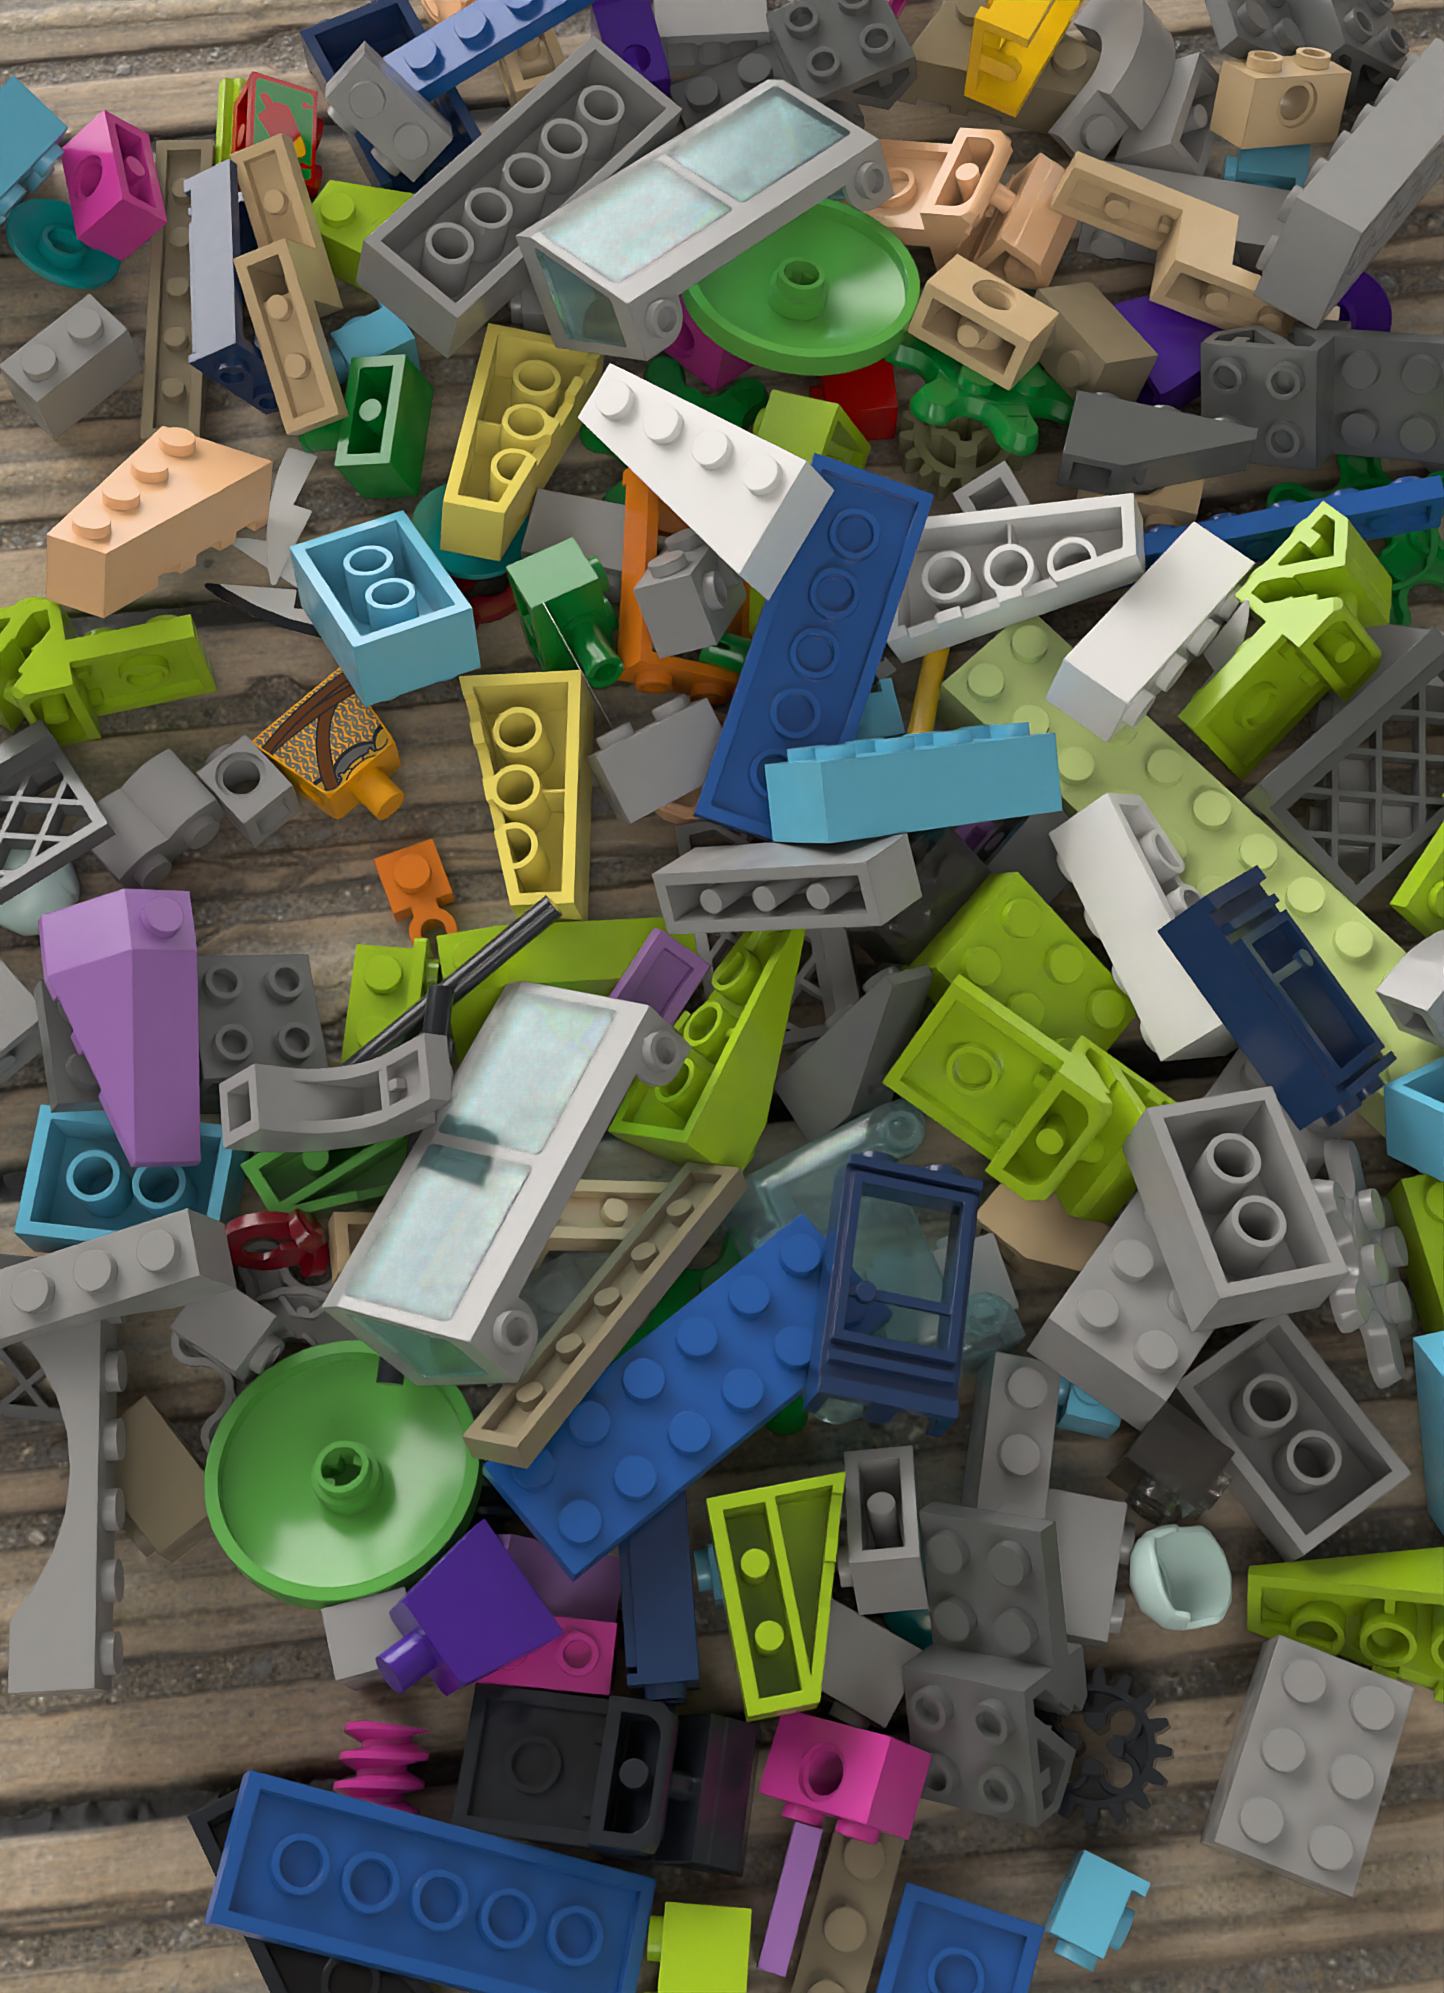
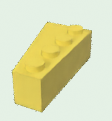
M488 323L443 499L440 550L496 561L502 559L532 509L537 489L545 487L581 427L582 421L578 416L602 377L604 355L556 348L551 335Z

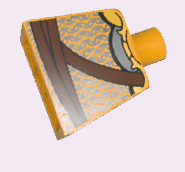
M340 667L252 740L293 785L296 793L332 818H343L361 802L378 820H384L396 812L405 799V793L389 778L401 766L396 743L371 706L365 707Z

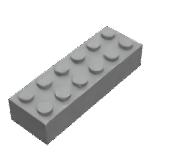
M593 35L363 240L356 283L448 359L531 281L516 235L671 140L682 108Z
M1435 38L1420 56L1411 53L1402 66L1396 80L1389 78L1381 89L1374 105L1367 104L1363 108L1351 132L1344 130L1340 134L1327 160L1320 157L1308 174L1303 187L1301 188L1296 185L1291 190L1277 217L1278 220L1285 223L1280 236L1274 234L1270 238L1257 261L1256 268L1263 271V274L1253 294L1254 296L1316 330L1444 173V41Z
M1239 1047L1204 1098L1268 1086ZM1281 1106L1311 1180L1314 1179L1325 1162L1324 1141L1332 1138L1340 1139L1357 1114V1110L1330 1127L1327 1126L1321 1117L1299 1131ZM1139 1191L1053 1310L1027 1351L1142 1432L1168 1400L1214 1329L1192 1333Z

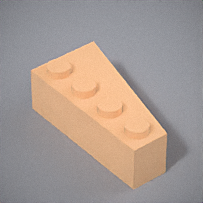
M162 426L47 534L46 599L105 618L157 588L160 575L173 572L182 574L196 565V556L209 547L221 551L236 542V533L242 528L247 527L256 531L268 524L273 461L196 437L191 431L184 428Z

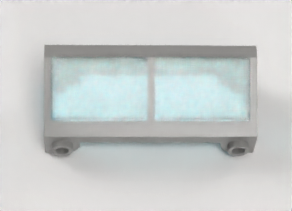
M768 79L516 235V239L556 348L648 361L669 347L680 333L683 311L678 297L679 294L825 198L846 200L855 210L871 211L895 195L880 139L788 82Z
M526 981L506 984L453 1077V1102L435 1110L436 1124L423 1129L321 1308L416 1386L518 1383L535 1350L538 1338L535 1316L530 1307L518 1297L634 1077L636 1076L641 1082L649 1086H662L670 1083L679 1073L692 1046L650 1005Z

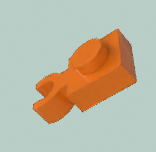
M433 839L373 859L395 921L399 922L413 917L409 926V936L413 946L415 937L423 938L424 934L431 928H441L446 934L458 932L453 916L446 910L439 908L455 902Z

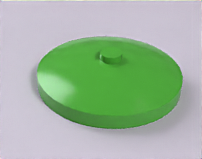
M753 196L738 199L737 201L745 202ZM825 198L682 292L681 295L685 307L696 325L707 337L729 353L744 361L773 371L796 375L823 376L851 372L867 367L893 352L908 335L909 325L919 301L920 279L911 254L892 231L862 211L855 210L844 203ZM725 204L711 212L694 228L689 238L730 212L731 207Z
M361 1340L336 1341L307 1348L279 1361L252 1381L235 1399L221 1420L209 1448L204 1474V1498L212 1530L219 1544L239 1572L261 1591L291 1605L316 1610L401 1587H406L407 1590L413 1587L464 1536L480 1499L484 1460L473 1458L462 1438V1435L474 1422V1418L466 1400L456 1385L416 1386L407 1377H404L403 1386L377 1384L379 1355Z

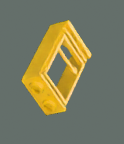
M987 0L986 8L981 6L974 17L964 96L1016 118L1084 0Z

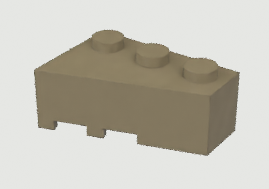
M946 0L911 45V49L916 57L918 77L898 101L916 105L917 98L950 105V113L967 116L968 110L1002 117L1001 124L1050 135L1048 133L1091 78L1098 65L1101 52L1064 34L1015 118L964 96L974 17L981 6L986 8L987 0Z

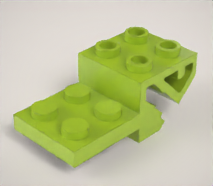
M1324 501L1307 518L1296 525L1290 537L1262 566L1252 572L1246 584L1234 595L1240 604L1245 599L1250 601L1249 614L1260 628L1252 637L1246 639L1237 648L1234 656L1208 684L1196 691L1190 703L1177 716L1214 756L1241 781L1257 767L1328 691H1331L1346 703L1375 673L1381 662V649L1364 628L1389 624L1392 578L1349 519Z
M28 597L19 600L15 605L0 608V725L11 732L15 731L24 718L27 719L30 725L42 719L60 747L102 738L98 716L218 691L214 669L191 614L179 617L175 615H160L151 618L146 624L117 630L114 628H97L87 632L83 637H79L63 605L47 600L44 597Z
M960 974L951 983L882 1081L887 1087L988 1158L991 1162L985 1172L1024 1200L1032 1202L1046 1201L1054 1192L1069 1216L1107 1224L1112 1221L1137 1189L1122 1145L1146 1108L1177 1103L1083 1035L1067 1051Z

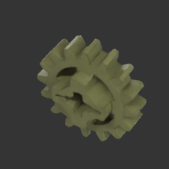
M904 411L902 415L901 432L899 433L897 447L898 453L904 454L902 469L905 474L918 472L917 489L924 490L932 484L937 486L938 501L943 502L950 492L959 490L1003 461H1006L1012 473L1022 469L1024 456L1014 455L1001 448L995 441L991 430L982 422L968 417H957L946 425L935 426L917 419L911 411Z

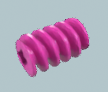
M366 1720L346 1723L344 1733L362 1744L361 1748L339 1753L338 1761L355 1771L356 1777L334 1782L333 1790L341 1795L420 1816V1810L402 1800V1796L405 1793L422 1790L425 1787V1781L407 1771L409 1764L429 1760L430 1752L412 1742L414 1735L431 1731Z

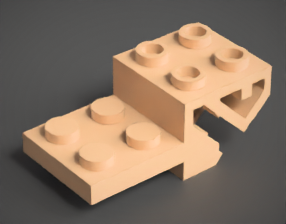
M960 127L952 144L880 139L895 196L871 211L862 212L886 226L904 245L930 247L937 272L958 254L1016 288L1037 290L1038 288L1049 287L1078 222L1077 219L1050 209L1053 193L1066 169L1040 152L1019 173L1013 174L1007 184H1001L999 180L1013 152L1011 139L1001 130ZM844 197L830 198L831 200L849 205Z

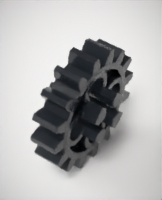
M1095 1667L1092 1681L1087 1683L1088 1695L1083 1711L1085 1712L1084 1722L1099 1736L1105 1735L1110 1731L1111 1718L1118 1711L1126 1710L1134 1715L1135 1727L1133 1731L1126 1736L1113 1735L1106 1744L1108 1751L1118 1761L1126 1762L1131 1766L1132 1780L1125 1787H1113L1108 1781V1770L1094 1757L1086 1759L1082 1762L1081 1776L1078 1780L1067 1783L1061 1806L1058 1809V1814L1066 1819L1075 1812L1078 1806L1084 1807L1086 1824L1097 1827L1101 1817V1810L1109 1809L1114 1820L1120 1825L1126 1823L1124 1804L1133 1801L1145 1811L1151 1807L1148 1797L1143 1792L1148 1783L1166 1788L1168 1780L1155 1767L1157 1761L1174 1759V1750L1163 1744H1157L1156 1736L1164 1734L1171 1726L1167 1718L1149 1719L1147 1714L1152 1710L1157 1700L1151 1692L1133 1699L1131 1693L1134 1680L1127 1674H1124L1118 1680L1115 1687L1108 1685L1106 1670L1103 1667ZM1034 1709L1035 1717L1045 1725L1052 1726L1051 1730L1076 1750L1075 1757H1080L1087 1749L1085 1742L1074 1731H1067L1063 1728L1061 1714Z

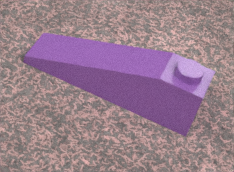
M121 889L41 915L38 920L44 982L53 1001H60L73 1029L70 1037L78 1055L84 1054L101 1089L98 1095L99 1100L130 1166H197L201 1162L197 945L190 891Z

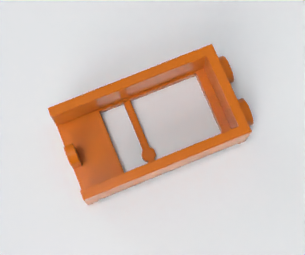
M627 468L623 472L622 486L626 487L618 636V656L623 662L624 671L617 680L634 683L636 690L647 694L675 692L689 695L691 702L707 698L711 706L722 705L726 703L728 698L733 696L740 674L710 664L674 656L659 659L657 652H652L653 641L633 589L649 568L648 563L657 557L658 535L668 538L690 527L630 468ZM744 580L743 585L748 596L726 631L752 639V635L749 633L750 584Z

